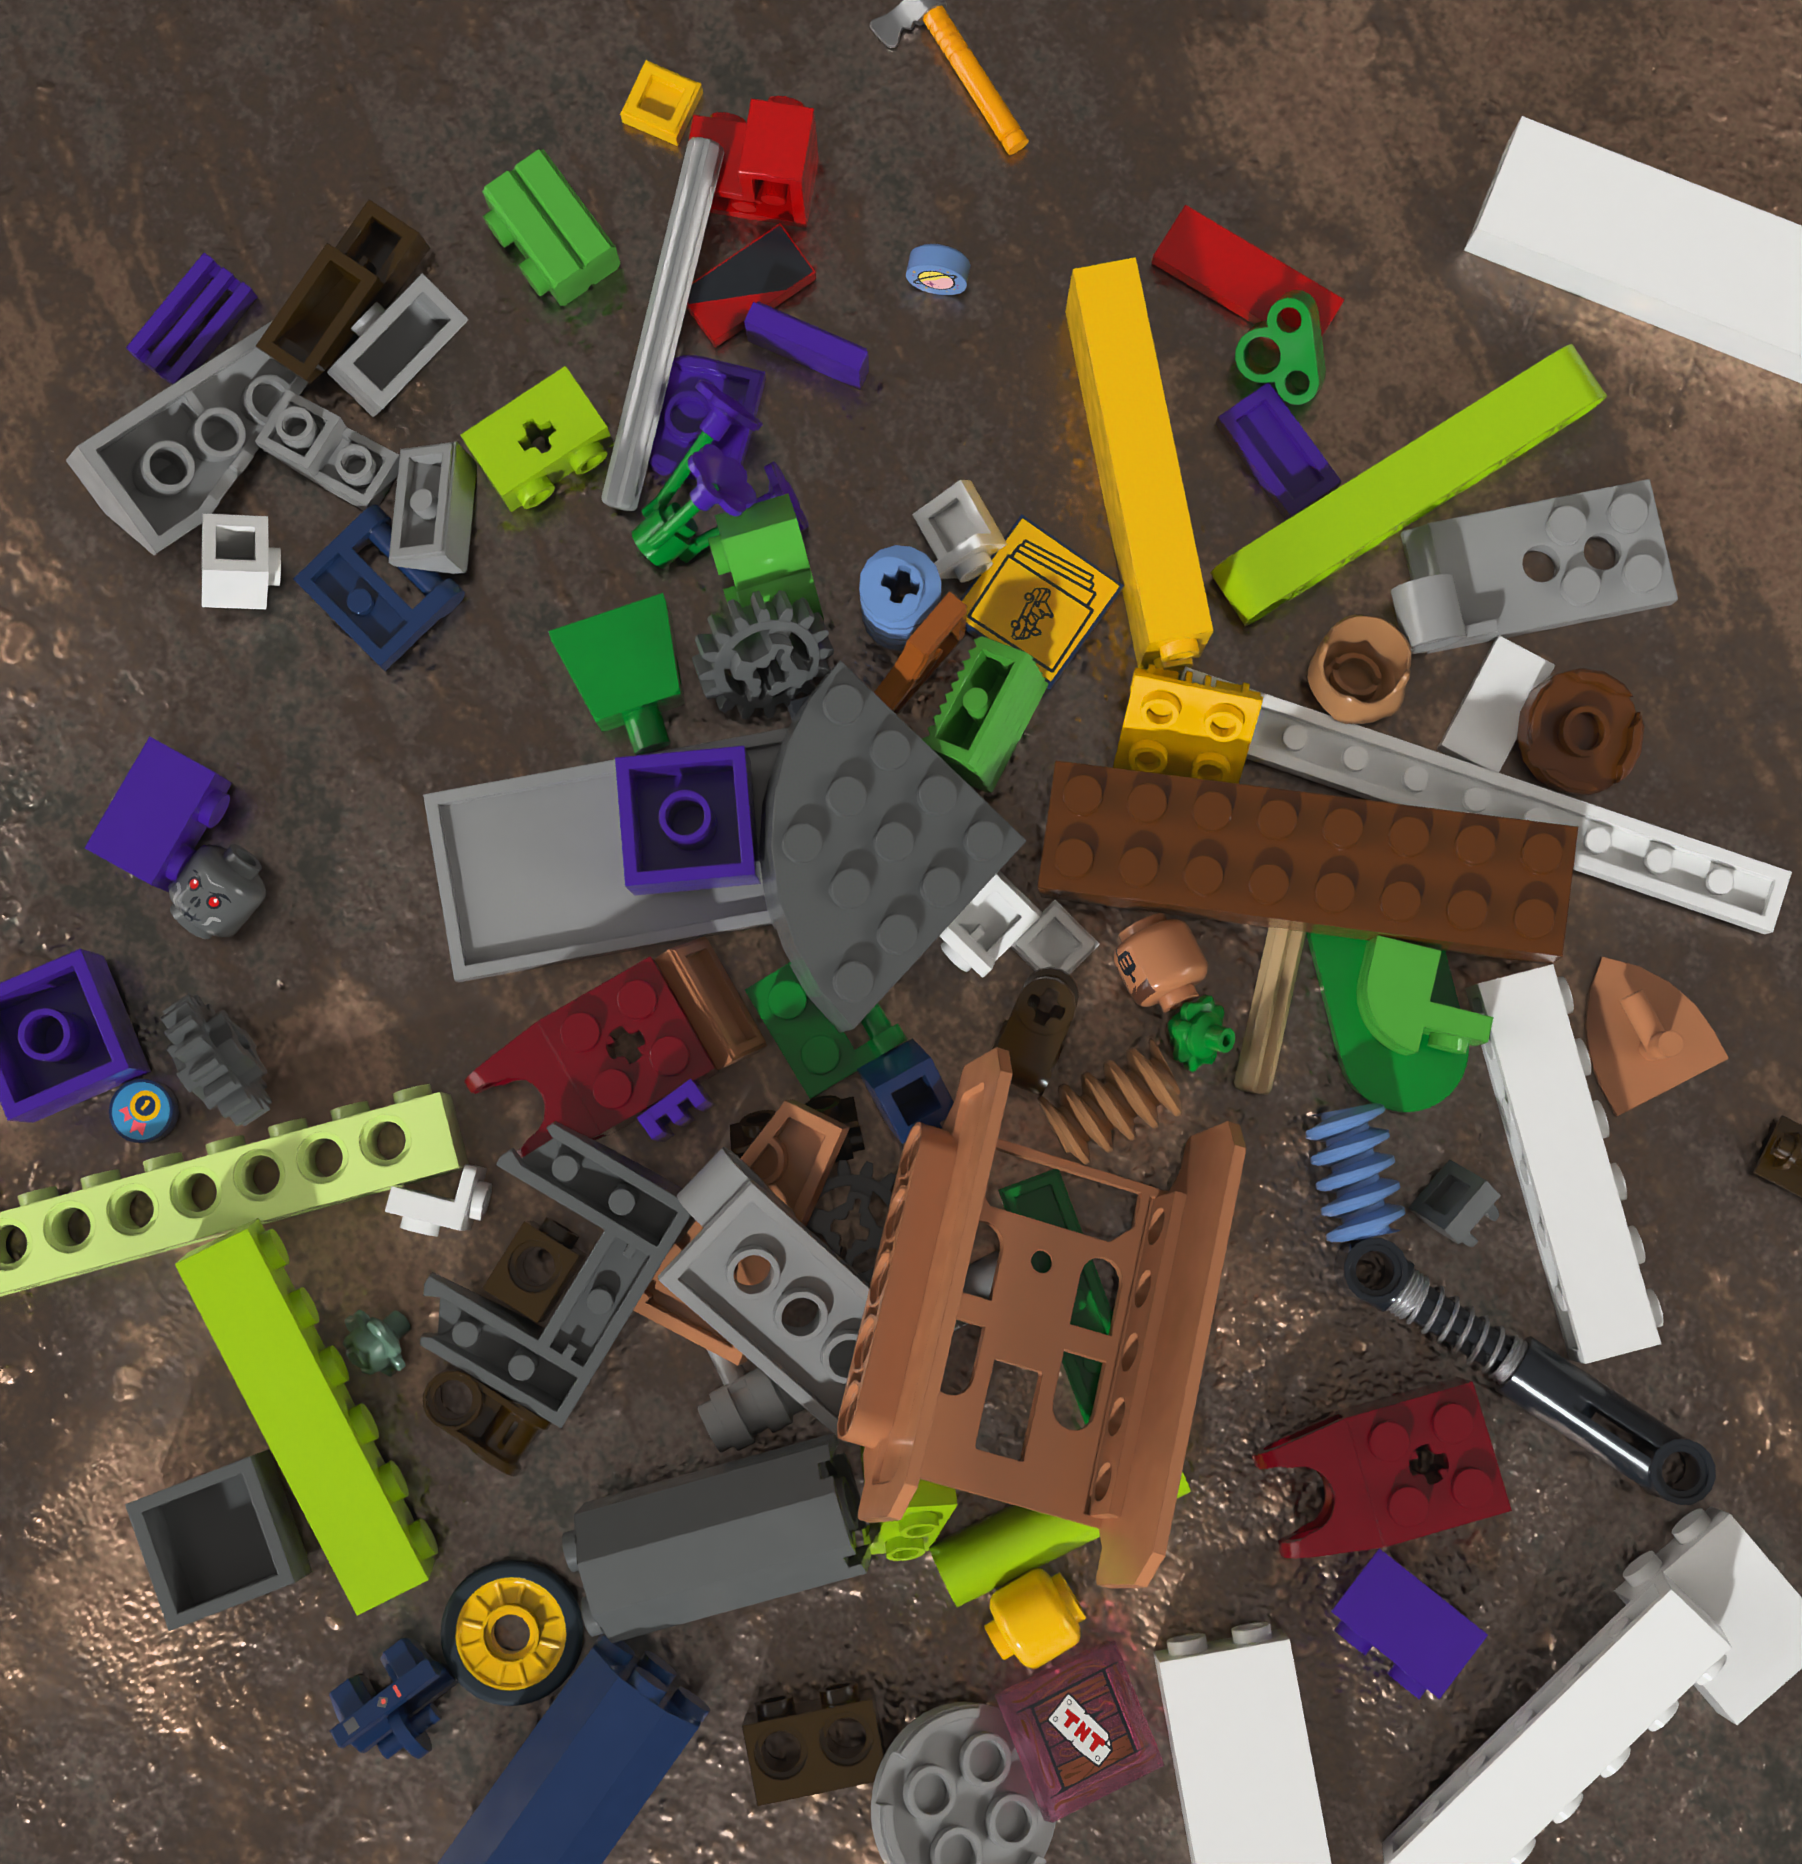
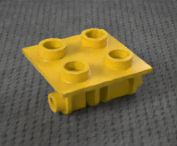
M1151 663L1148 664L1147 669L1135 667L1130 686L1131 693L1112 768L1239 784L1263 702L1261 692L1249 690L1250 684L1245 682L1239 685L1216 680L1215 687H1212V676L1210 675L1204 676L1202 684L1193 683V672L1186 671L1184 680H1178L1179 672L1155 668V664Z

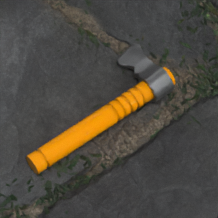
M903 0L892 11L870 22L871 30L889 48H895L899 45L903 29L913 30L915 24L920 26L925 24L997 138L1002 142L1006 152L1012 155L1028 144L1027 136L1021 130L1020 125L945 10L947 7L945 0Z

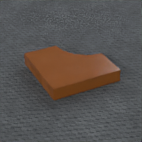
M950 591L910 636L895 665L874 691L896 715L900 713L965 637L967 605Z

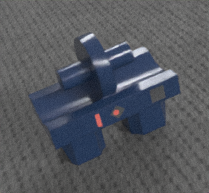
M405 1637L384 1651L380 1657L393 1683L379 1694H376L368 1678L362 1675H356L347 1679L329 1693L336 1716L340 1722L329 1731L339 1748L344 1749L351 1744L359 1752L366 1753L377 1745L379 1751L386 1759L391 1758L403 1748L417 1759H421L432 1751V1743L426 1730L442 1719L439 1710L432 1702L459 1682L455 1679L447 1664L433 1660L418 1641Z

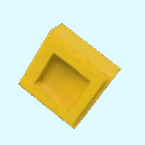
M645 60L620 113L622 123L678 146L703 94L702 84Z

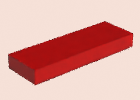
M1187 205L1183 207L1154 253L1151 262L1254 325L1267 320L1271 306L1286 292L1302 290L1310 294L1316 301L1319 311L1321 335L1323 337L1345 300ZM1290 307L1282 309L1281 316L1286 325L1290 327H1299L1301 325L1302 318L1296 309Z

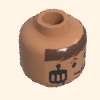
M1157 913L1135 922L1119 934L1121 944L1114 952V964L1133 1001L1137 1005L1152 1007L1160 1004L1164 1013H1168L1181 1008L1185 1002L1194 1001L1199 996L1195 986L1207 975L1208 964L1185 921L1167 919L1164 913Z

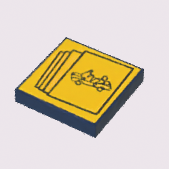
M1021 514L1004 537L1007 545L990 557L993 565L987 571L977 576L960 598L967 605L965 631L975 638L984 636L1033 657L1032 660L1039 667V671L1043 673L1042 676L1046 678L1045 681L1049 683L1047 688L1051 690L1120 595L1124 585Z

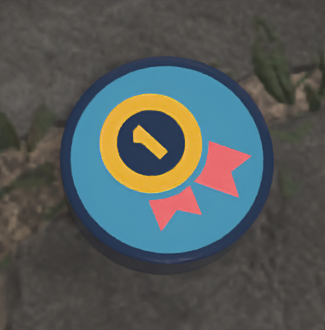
M136 1079L122 1085L113 1095L109 1106V1118L114 1130L122 1138L134 1143L146 1144L162 1140L174 1129L179 1116V1106L174 1093L166 1085L148 1079Z

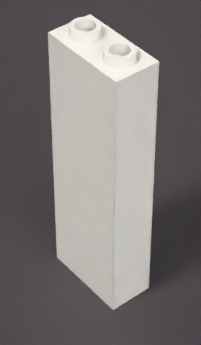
M1521 117L1508 140L1464 251L1802 384V225L1529 118Z
M1254 1622L1233 1627L1231 1629L1232 1638L1207 1642L1206 1635L1203 1633L1186 1634L1168 1639V1649L1153 1651L1191 1863L1332 1864L1290 1639L1281 1629L1271 1630L1269 1622Z

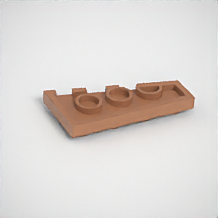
M794 1099L785 1100L740 1159L763 1180L776 1196L794 1211L796 1218L803 1225L807 1226L850 1127ZM695 1221L681 1241L675 1243L660 1265L661 1267L655 1273L633 1311L722 1358L740 1365L747 1362L748 1358L658 1280V1275L704 1228ZM757 1255L745 1257L736 1265L734 1278L744 1285L759 1284L768 1276L771 1266L770 1262L764 1257Z

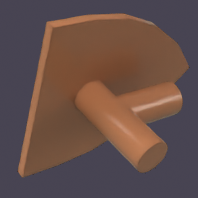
M1600 957L1588 990L1584 1027L1587 1050L1593 1072L1615 1117L1729 1059L1714 1030L1697 1006L1670 982L1640 966Z

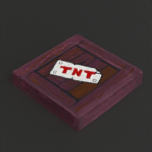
M1106 1640L995 1694L1044 1821L1053 1823L1165 1766L1115 1641Z

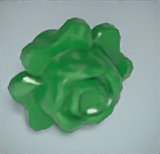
M1203 994L1196 1002H1185L1182 1008L1179 1009V1012L1168 1022L1170 1046L1174 1048L1173 1059L1183 1063L1184 1069L1189 1072H1195L1202 1064L1214 1063L1217 1051L1228 1053L1235 1043V1032L1233 1029L1223 1026L1224 1007L1215 1004L1214 998L1210 995Z

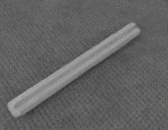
M692 137L688 141L601 496L603 503L616 509L634 511L638 507L724 156L723 147L708 138Z

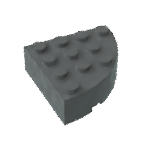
M841 660L824 676L810 694L809 698L798 710L786 732L782 745L776 755L772 774L769 777L762 802L759 844L765 903L773 927L777 929L783 949L791 962L790 967L806 995L839 1033L854 1029L1026 842L1001 815Z

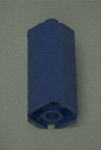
M605 1633L600 1634L592 1649L437 1864H602L698 1730L700 1724L705 1720L711 1711L710 1708L689 1690L677 1687L672 1683L677 1673L662 1658L650 1651H645L639 1659L624 1641L611 1643Z

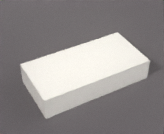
M1499 635L1493 641L1437 750L1451 757L1499 773L1517 739L1519 715L1530 692L1550 676L1555 664Z

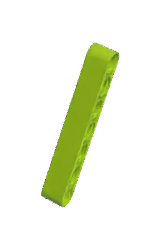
M1569 344L1241 548L1217 565L1210 574L1244 626H1248L1578 420L1599 405L1607 395L1574 346Z

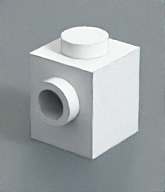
M202 513V607L266 609L268 585L280 586L281 550L280 548L269 547L268 516Z

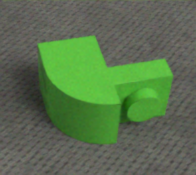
M1377 935L1366 943L1357 983V1004L1367 1029L1382 1045L1396 1053L1407 1056L1418 1052L1422 1034L1429 1035L1428 1046L1458 1054H1466L1468 1045L1478 1046L1488 1043L1494 1017L1430 1002L1441 955L1440 950Z

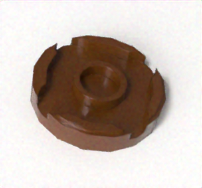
M1578 668L1551 675L1530 692L1520 711L1517 739L1523 761L1538 781L1558 793L1582 796L1604 791L1613 784L1619 783L1631 773L1642 752L1644 724L1641 712L1635 711L1634 704L1629 698L1633 697V695L1624 683L1605 671Z

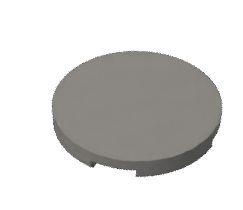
M977 1702L945 1704L923 1713L908 1724L887 1749L878 1768L872 1790V1830L884 1864H1045L1047 1861L1044 1859V1856L1053 1837L1057 1819V1811L1055 1812L1054 1806L1062 1800V1793L1050 1799V1797L1061 1790V1785L1053 1765H1050V1770L1054 1778L1055 1788H1050L1046 1783L1037 1755L1031 1726L1025 1722L1029 1739L1022 1726L1021 1719L998 1707ZM1034 1730L1044 1774L1050 1786H1053V1779L1048 1769L1049 1763H1052L1044 1741ZM1062 1804L1058 1807L1057 1810H1062Z

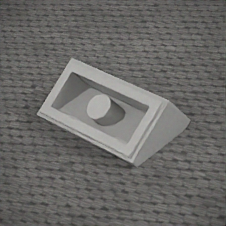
M457 441L400 450L389 552V563L392 566L451 574L466 573L477 464Z

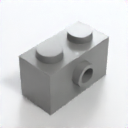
M422 273L387 310L376 302L352 326L351 329L360 338L333 364L327 373L374 417L469 319Z

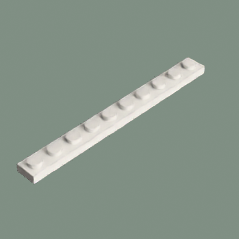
M1185 667L1180 680H1184L1186 671L1193 672L1192 682L1202 684L1204 676L1208 674ZM1212 676L1211 686L1215 687L1216 680L1229 681ZM1261 692L1263 702L1246 759L1367 800L1577 826L1578 835L1573 870L1762 934L1772 933L1791 877V871L1356 724H1344L1334 720L1330 715Z

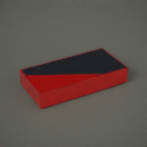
M779 223L692 282L686 308L716 348L745 328L744 320L753 302L757 303L758 301L775 308L815 281L816 272L782 224Z

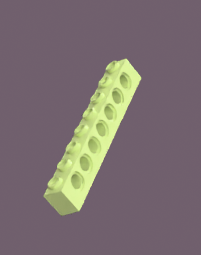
M430 1084L419 1085L393 1093L395 1104L370 1111L368 1101L357 1102L330 1110L332 1121L308 1128L306 1118H301L268 1127L270 1138L246 1145L244 1135L208 1143L205 1145L208 1155L184 1162L182 1152L171 1153L143 1161L145 1173L122 1179L120 1170L116 1169L83 1177L80 1179L83 1190L59 1196L57 1186L21 1194L18 1196L20 1207L0 1212V1297L217 1238L257 1218L264 1225L391 1190V1186L403 1187L461 1171L465 1164L469 1163L451 1094L443 1092L432 1094ZM396 1123L404 1131L406 1141L403 1151L397 1157L389 1160L379 1152L377 1138L380 1131L386 1125ZM333 1140L341 1148L343 1160L339 1170L327 1177L318 1170L315 1157L317 1150L323 1143ZM269 1157L278 1165L280 1178L276 1187L265 1194L257 1188L254 1182V1170L261 1160ZM206 1174L214 1181L217 1195L214 1203L208 1209L201 1210L193 1201L192 1188L196 1180ZM141 1192L146 1193L151 1198L154 1206L153 1216L144 1227L138 1226L130 1215L131 1202ZM79 1209L87 1214L91 1225L88 1237L81 1244L76 1243L68 1232L69 1219ZM15 1227H19L27 1238L26 1252L18 1261L11 1258L6 1249L7 1236Z

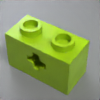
M566 366L460 435L510 512H513L520 506L529 509L539 505L553 494L555 483L574 471L576 474H584L592 470L606 458L608 454L606 450L614 445L607 425ZM541 436L551 445V448L544 453H541L532 444L536 438Z

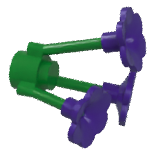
M699 380L695 385V388L707 399L711 408L699 425L702 432L658 495L641 510L645 520L631 531L635 544L645 557L654 565L664 569L677 557L688 563L701 550L710 546L708 538L720 535L718 526L697 537H693L698 532V526L693 517L700 510L709 511L715 504H719L729 515L740 516L746 508H750L754 503L789 494L800 532L809 527L793 488L785 479L775 461L764 466L769 479V492L757 498L754 489L747 483V473L744 467L736 459L725 457L719 448L711 444L713 440L720 441L731 424L742 425L755 432V430L759 431L763 423L753 414L749 413L738 401L722 393L717 387L706 380ZM690 472H692L697 478V486L690 492L691 499L683 507L675 502L667 506Z

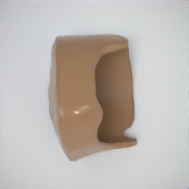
M1361 614L1347 616L1331 627L1312 656L1307 676L1310 688L1318 702L1332 718L1344 724L1373 723L1379 719L1392 716L1403 703L1406 684L1410 679L1411 647L1406 637L1393 624L1379 616Z

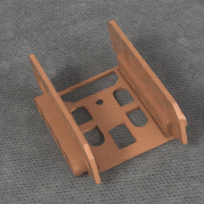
M996 1047L964 1066L955 1101L942 1128L917 1122L909 1132L901 1154L837 1423V1435L840 1440L865 1446L863 1452L865 1484L858 1509V1519L870 1523L901 1520L918 1488L919 1480L922 1479L1098 1528L1102 1551L1096 1575L1097 1585L1107 1588H1147L1166 1555L1247 1148L1240 1125L1229 1121L1190 1136L1185 1145L1180 1172L1170 1191H1165L999 1139V1131L1013 1073L1009 1051ZM995 1150L1138 1194L1131 1228L1107 1242L990 1206L985 1197ZM979 1222L992 1227L1000 1241V1252L989 1300L963 1292ZM1037 1251H1044L1051 1258V1267L1045 1273L1037 1272L1032 1266L1031 1258ZM1094 1258L1104 1259L1111 1263L1119 1277V1287L1109 1335L1070 1324L1082 1269L1089 1260ZM956 1320L982 1327L971 1379L967 1388L957 1395H947L941 1392L940 1388ZM1064 1351L1102 1362L1092 1415L1089 1422L1078 1430H1069L1063 1427L1057 1421L1053 1412V1400ZM994 1360L1038 1373L1020 1461L982 1451L975 1447Z

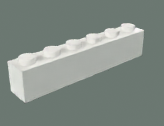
M1551 964L1465 988L1471 1012L1494 1017L1488 1043L1482 1044L1481 1047L1569 1360L1587 1364L1660 1345L1661 1341L1657 1327L1663 1326L1662 1309L1655 1292L1651 1288L1646 1289L1639 1267V1264L1645 1262L1644 1246L1635 1226H1628L1621 1201L1627 1199V1187L1619 1166L1616 1163L1610 1164L1603 1141L1604 1138L1609 1137V1124L1601 1103L1598 1100L1592 1101L1585 1078V1076L1591 1075V1061L1581 1038L1574 1039L1567 1014L1573 1013L1574 1004L1566 979L1563 976L1557 977L1554 965Z
M1660 1571L1382 1842L1384 1864H1521L1532 1852L1536 1843L1535 1837L1552 1820L1556 1824L1561 1823L1576 1811L1583 1799V1793L1581 1792L1599 1775L1607 1778L1618 1771L1630 1755L1631 1748L1629 1746L1647 1729L1653 1732L1662 1728L1676 1713L1679 1706L1677 1700L1695 1682L1698 1685H1704L1721 1671L1727 1661L1725 1653L1732 1648L1722 1628L1664 1572Z

